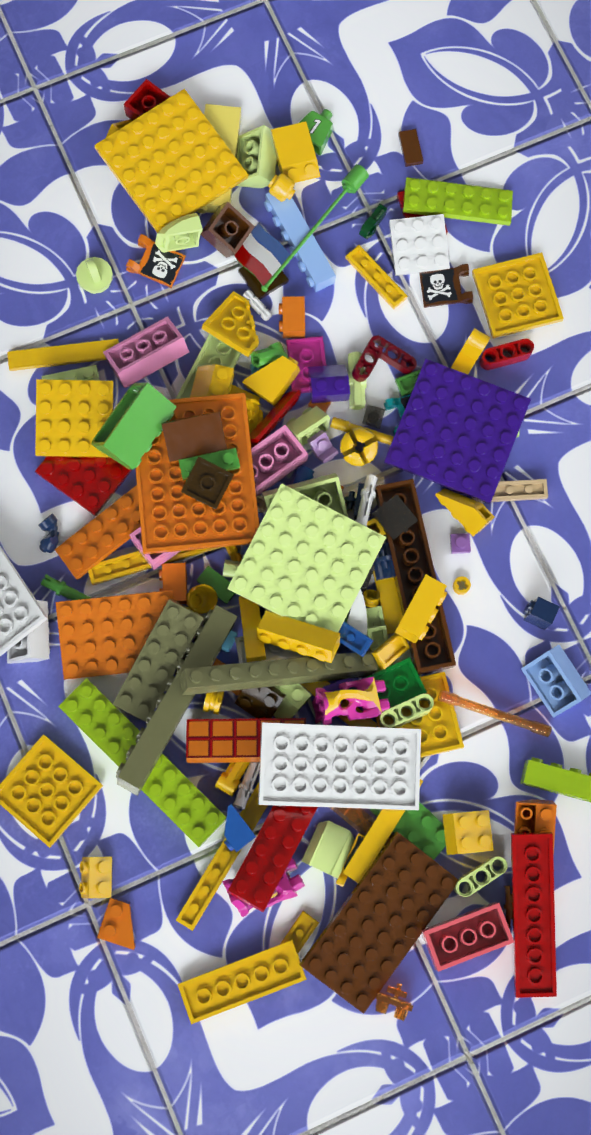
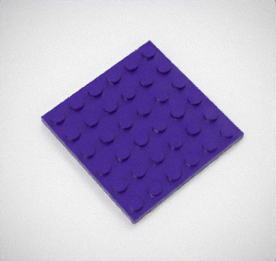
M425 358L384 463L490 504L531 399Z

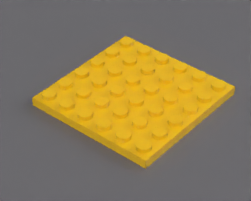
M185 89L94 145L95 150L157 233L170 222L197 212L246 180L249 176Z

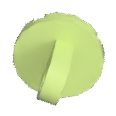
M87 258L77 267V282L84 291L86 290L93 294L101 293L109 288L113 280L112 268L102 258Z

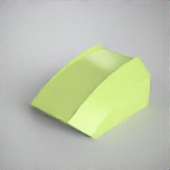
M197 213L185 215L163 227L157 233L155 242L160 251L165 253L198 247L200 234L203 230L199 215Z
M329 820L319 822L301 861L338 879L354 842L351 831Z

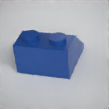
M230 804L227 810L224 832L226 840L224 843L230 851L235 850L238 852L256 838V835L234 806Z

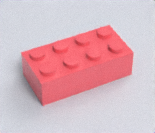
M493 902L422 930L433 965L438 972L514 943L502 908L498 902Z

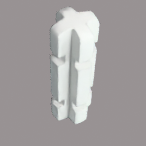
M247 290L243 294V297L249 300L250 306L259 315L261 314V318L264 321H268L272 317V312L266 309V306L256 296L254 297V293L251 290Z

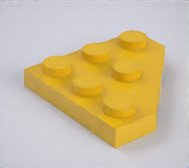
M234 291L202 324L204 331L246 357H249L259 345L253 315L250 312L249 300Z

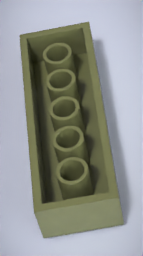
M170 598L112 705L147 722L150 712L155 710L158 698L167 688L166 685L169 679L174 675L180 660L183 658L205 616Z

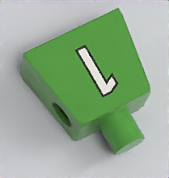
M324 109L321 114L310 111L299 122H307L314 151L320 156L333 130V123L330 121L333 115L327 109Z

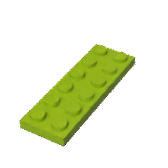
M406 177L403 213L427 216L444 214V218L510 226L513 191Z

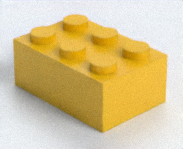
M425 575L394 633L413 643H416L418 639L422 641L429 629L426 626L427 623L431 624L438 612L436 606L440 607L447 595V592H445L447 585Z

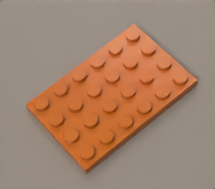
M173 590L55 602L64 680L129 673L170 598L174 600Z

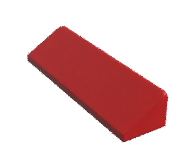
M300 390L286 393L250 433L251 448L263 441L293 408L301 395Z

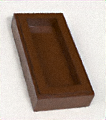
M416 129L398 132L405 167L423 164V156Z

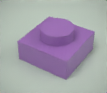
M470 533L450 534L451 554L471 552Z

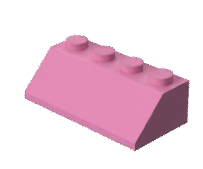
M167 316L103 353L123 387L127 388L188 354L189 350L183 336Z

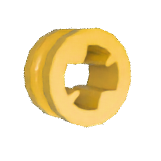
M464 576L456 578L453 583V590L459 595L466 594L471 587L470 580ZM457 582H465L464 586L467 588L460 590Z
M373 589L365 590L363 593L365 606L377 607L379 605L380 593Z

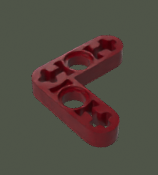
M375 335L364 348L352 370V376L356 381L364 382L370 376L379 358L404 374L412 373L417 366V361L413 356L383 337ZM388 351L394 352L396 358L389 357ZM365 355L371 356L373 362L366 361ZM365 367L363 375H360L361 368Z

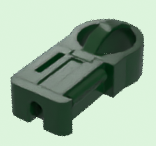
M379 203L378 207L360 229V236L367 240L374 235L377 226L386 216L387 207Z

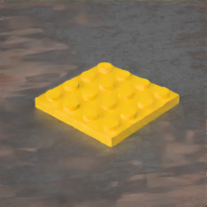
M542 252L472 270V276L492 339L563 321L564 317Z
M36 379L35 456L109 457L91 443L113 411L114 382Z
M445 672L420 677L427 694L433 698L434 705L428 714L398 728L421 729L420 758L463 749L464 744ZM426 700L419 701L420 707H429V703ZM408 708L401 710L403 716L408 717L412 714ZM380 716L376 717L377 727H380ZM390 716L383 718L384 723L387 725L394 723L393 718Z
M43 734L0 783V805L51 848L104 785Z

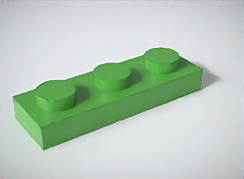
M236 448L199 456L227 471L240 468ZM198 456L179 460L183 480H187Z

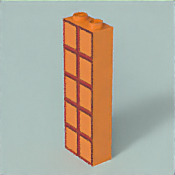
M306 718L187 719V763L260 762L262 723L306 724Z

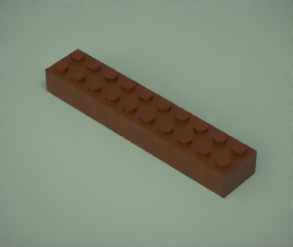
M414 479L378 485L375 488L380 520L386 533L385 542L389 543L396 574L394 580L402 615L405 614L425 575L436 579ZM442 603L440 607L436 606L438 612L434 620H432L431 624L427 623L426 626L429 629L422 641L418 639L416 643L408 640L412 662L418 675L446 670L456 666Z

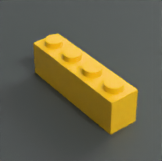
M266 610L257 627V640L265 644H272L285 650L297 652L301 655H307L320 661L332 663L340 646V633L286 616H280Z

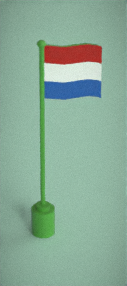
M354 165L341 182L342 193L291 254L288 253L278 240L264 230L260 222L256 225L234 256L240 265L257 278L262 285L261 289L263 292L268 291L267 288L346 192L354 194L369 177L367 170L361 165Z

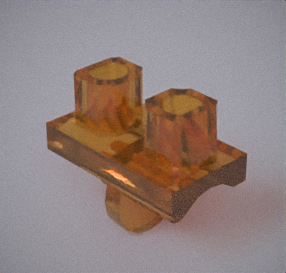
M397 983L395 988L387 987L386 992L393 994V996L381 992L376 994L375 1011L386 1014L389 1004L394 1005L396 1009L393 1017L402 1021L405 1020L408 1011L412 1012L413 1005L398 999L399 996L405 999L407 996V992L401 990L402 984Z

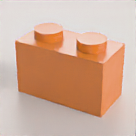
M304 296L282 297V303H279V315H282V321H279V332H283V338H305Z
M186 563L162 564V569H159V581H163V588H160L159 591L173 590L174 600L180 604H187Z

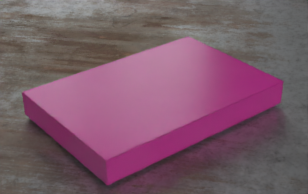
M323 336L286 340L288 358L292 357L295 359L301 370L291 384L292 391L300 390L301 393H310L308 367L326 366Z

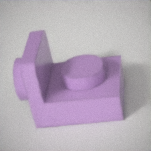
M320 430L307 440L315 457L323 463L332 460L339 453L332 446L326 432Z

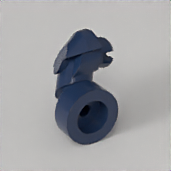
M53 513L38 524L42 531L49 532L40 541L39 545L40 550L44 553H53L59 543L58 537L60 532H57L58 519Z

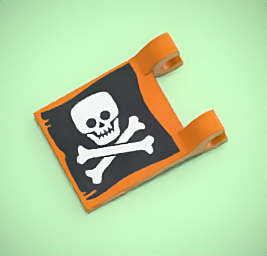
M140 234L138 246L146 248L139 264L129 259L126 264V270L172 288L186 256L176 251L163 253L154 241Z

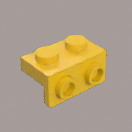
M82 857L79 867L81 872V882L79 884L81 898H111L112 857Z

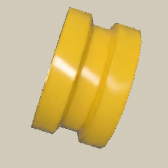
M225 691L206 693L203 712L208 713L212 711L213 714L219 715Z

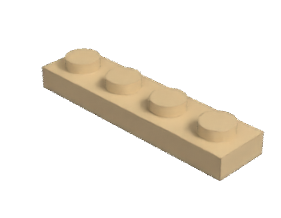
M547 479L500 481L491 502L547 499ZM471 497V498H472L473 500H475V501H478V502H480V503H484V502L481 501V500H478V499H476V498Z

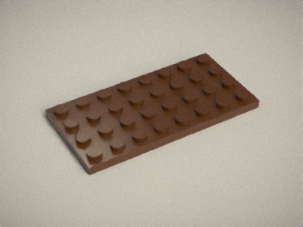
M396 831L299 965L364 1014L420 937L422 930L427 927L451 894L459 879Z

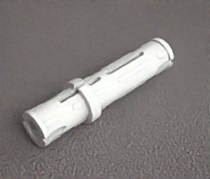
M374 475L366 476L364 489L360 493L361 502L356 522L366 527L372 500L376 495L375 487L378 478Z
M250 762L243 781L238 785L239 791L233 803L234 807L245 810L248 798L254 791L253 785L260 770V762Z

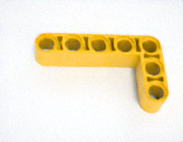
M474 328L451 368L468 375L491 337Z

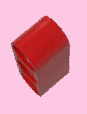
M521 339L488 348L480 358V366L485 370H492L525 361L531 356L534 350V343L530 339ZM524 347L528 352H523L520 348ZM503 352H508L511 357L504 356ZM485 357H491L493 361L489 362Z

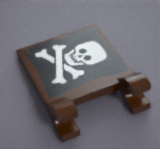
M462 264L455 268L419 273L424 308L456 303H473V292L461 293L459 276H469L468 264Z

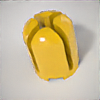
M366 428L351 429L344 434L340 441V452L343 453L344 460L353 466H364L370 463L378 453L379 444L377 437ZM357 441L365 443L362 452L355 449Z

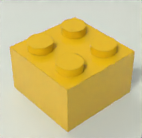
M489 810L442 814L447 855L494 851Z

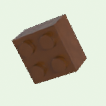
M226 202L217 208L200 235L223 256L228 258L237 253L255 226L229 202Z

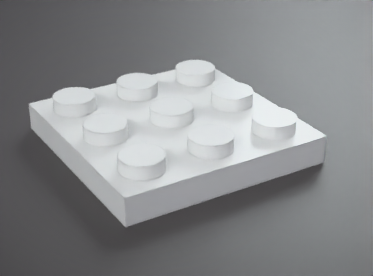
M444 214L389 220L395 276L450 268Z

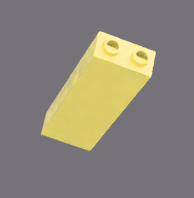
M205 104L204 116L237 158L241 107ZM233 188L197 212L201 214L207 212L214 213L220 205L226 202L231 204Z

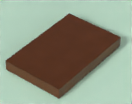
M219 411L161 423L170 462L227 450Z

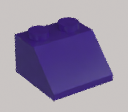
M345 364L308 367L311 404L349 401L350 386Z

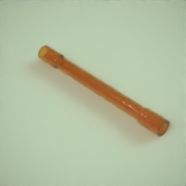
M441 690L439 693L438 701L471 710L545 737H549L552 727L489 707L445 690Z

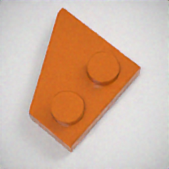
M110 898L97 938L135 950L133 922L129 903Z

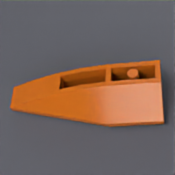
M539 799L516 801L514 833L552 832L554 858L557 804L552 800Z

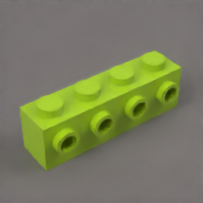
M534 757L531 760L525 761L520 784L591 803V773L589 775L581 774L582 770L570 768V770L562 769L561 764L552 762L550 765L543 763L542 759Z

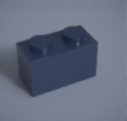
M538 596L534 601L531 600L526 605L523 614H525L524 621L545 630L553 623L560 606Z

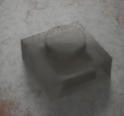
M367 404L362 424L380 429L385 409Z

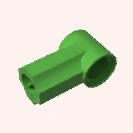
M276 342L265 349L253 351L251 363L253 367L261 368L281 356L287 359L288 356L281 342Z

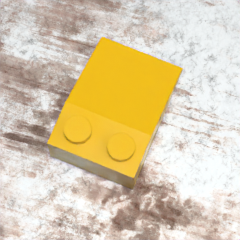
M306 121L271 129L280 174H285L295 183L320 177L318 162Z

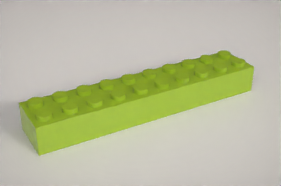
M86 678L58 707L119 767L121 763H126V754L131 745L136 746V737L140 730ZM162 753L145 782L142 791L198 847H201L226 821V816Z

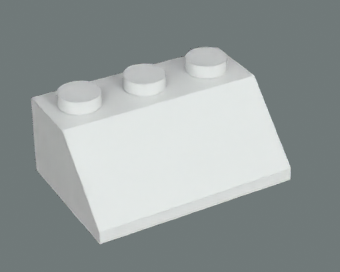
M37 600L48 617V601ZM48 619L7 651V663L39 662L50 659Z

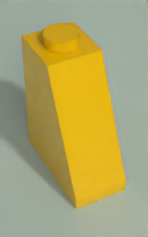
M281 356L245 378L242 383L246 388L275 406L301 370L295 359L292 357L287 359Z

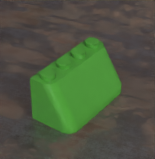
M148 382L134 383L95 435L91 444L126 468L133 470L140 465L141 457L144 453L151 449L155 437L162 433L161 423L169 421L173 417V411L176 409V406Z

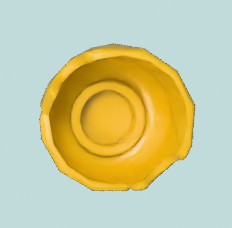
M207 584L192 587L186 595L187 606L199 614H205L210 609L213 610L218 602L216 591Z

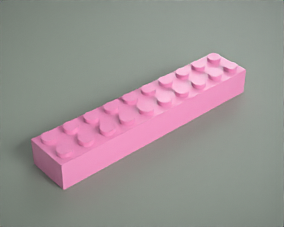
M286 425L251 448L256 497L308 460L307 451ZM141 527L130 534L131 541L153 570L180 552L143 554Z

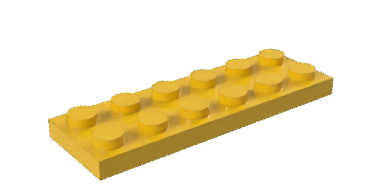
M293 939L178 983L177 985L190 1023L194 1024L307 980L303 968L299 965L301 961Z

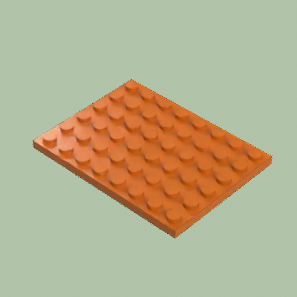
M245 393L169 399L176 406V409L173 411L174 415L169 421L219 411L227 450L236 448L240 468L229 471L234 476L217 509H214L181 492L186 480L182 478L179 460L169 461L163 431L158 437H155L151 449L144 453L141 457L140 465L136 468L143 554L250 544L259 528Z

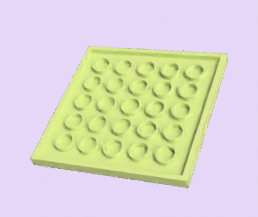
M281 484L227 589L280 616H286L339 632L386 537Z

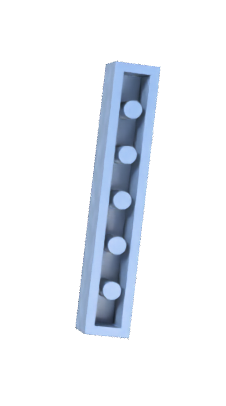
M268 192L265 194V208L268 212L271 211L273 222L276 227H280L282 231L281 236L284 242H288L290 245L289 250L292 253L309 233L310 229L293 198L290 200L286 198L285 201L281 202ZM312 234L293 257L296 256L299 261L298 267L300 271L305 272L309 287H313L315 292L334 284L336 275Z

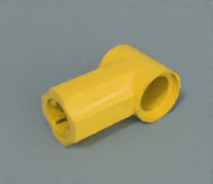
M250 762L230 763L226 771L219 777L215 787L232 797L241 783L240 780Z

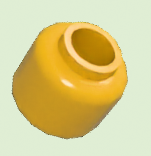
M283 173L275 175L268 185L270 188L269 193L281 202L285 201L286 198L290 200L296 192L293 189L295 182Z

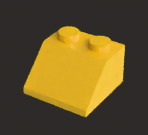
M217 364L198 366L190 398L230 394L234 379V368Z

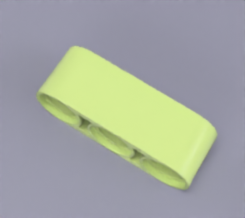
M429 694L418 695L385 710L380 716L379 725L381 728H398L428 714L434 705V700ZM426 700L429 703V707H420L419 701ZM408 708L412 714L408 717L403 716L401 710ZM390 716L393 718L394 723L387 725L384 723L383 718Z
M500 856L490 857L459 878L454 888L455 893L462 897L474 894L506 872L508 868L506 860ZM495 860H499L502 864L499 871H495L492 867ZM480 870L485 874V879L482 882L476 880V873ZM461 882H466L469 886L466 893H461L459 890Z

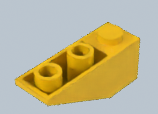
M445 488L435 494L439 502L451 512L453 518L458 520L464 526L465 531L473 537L495 518L478 501Z

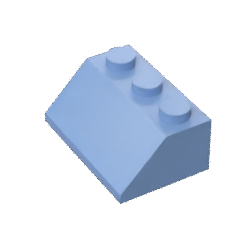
M557 645L521 668L553 718L591 695V691L560 645Z

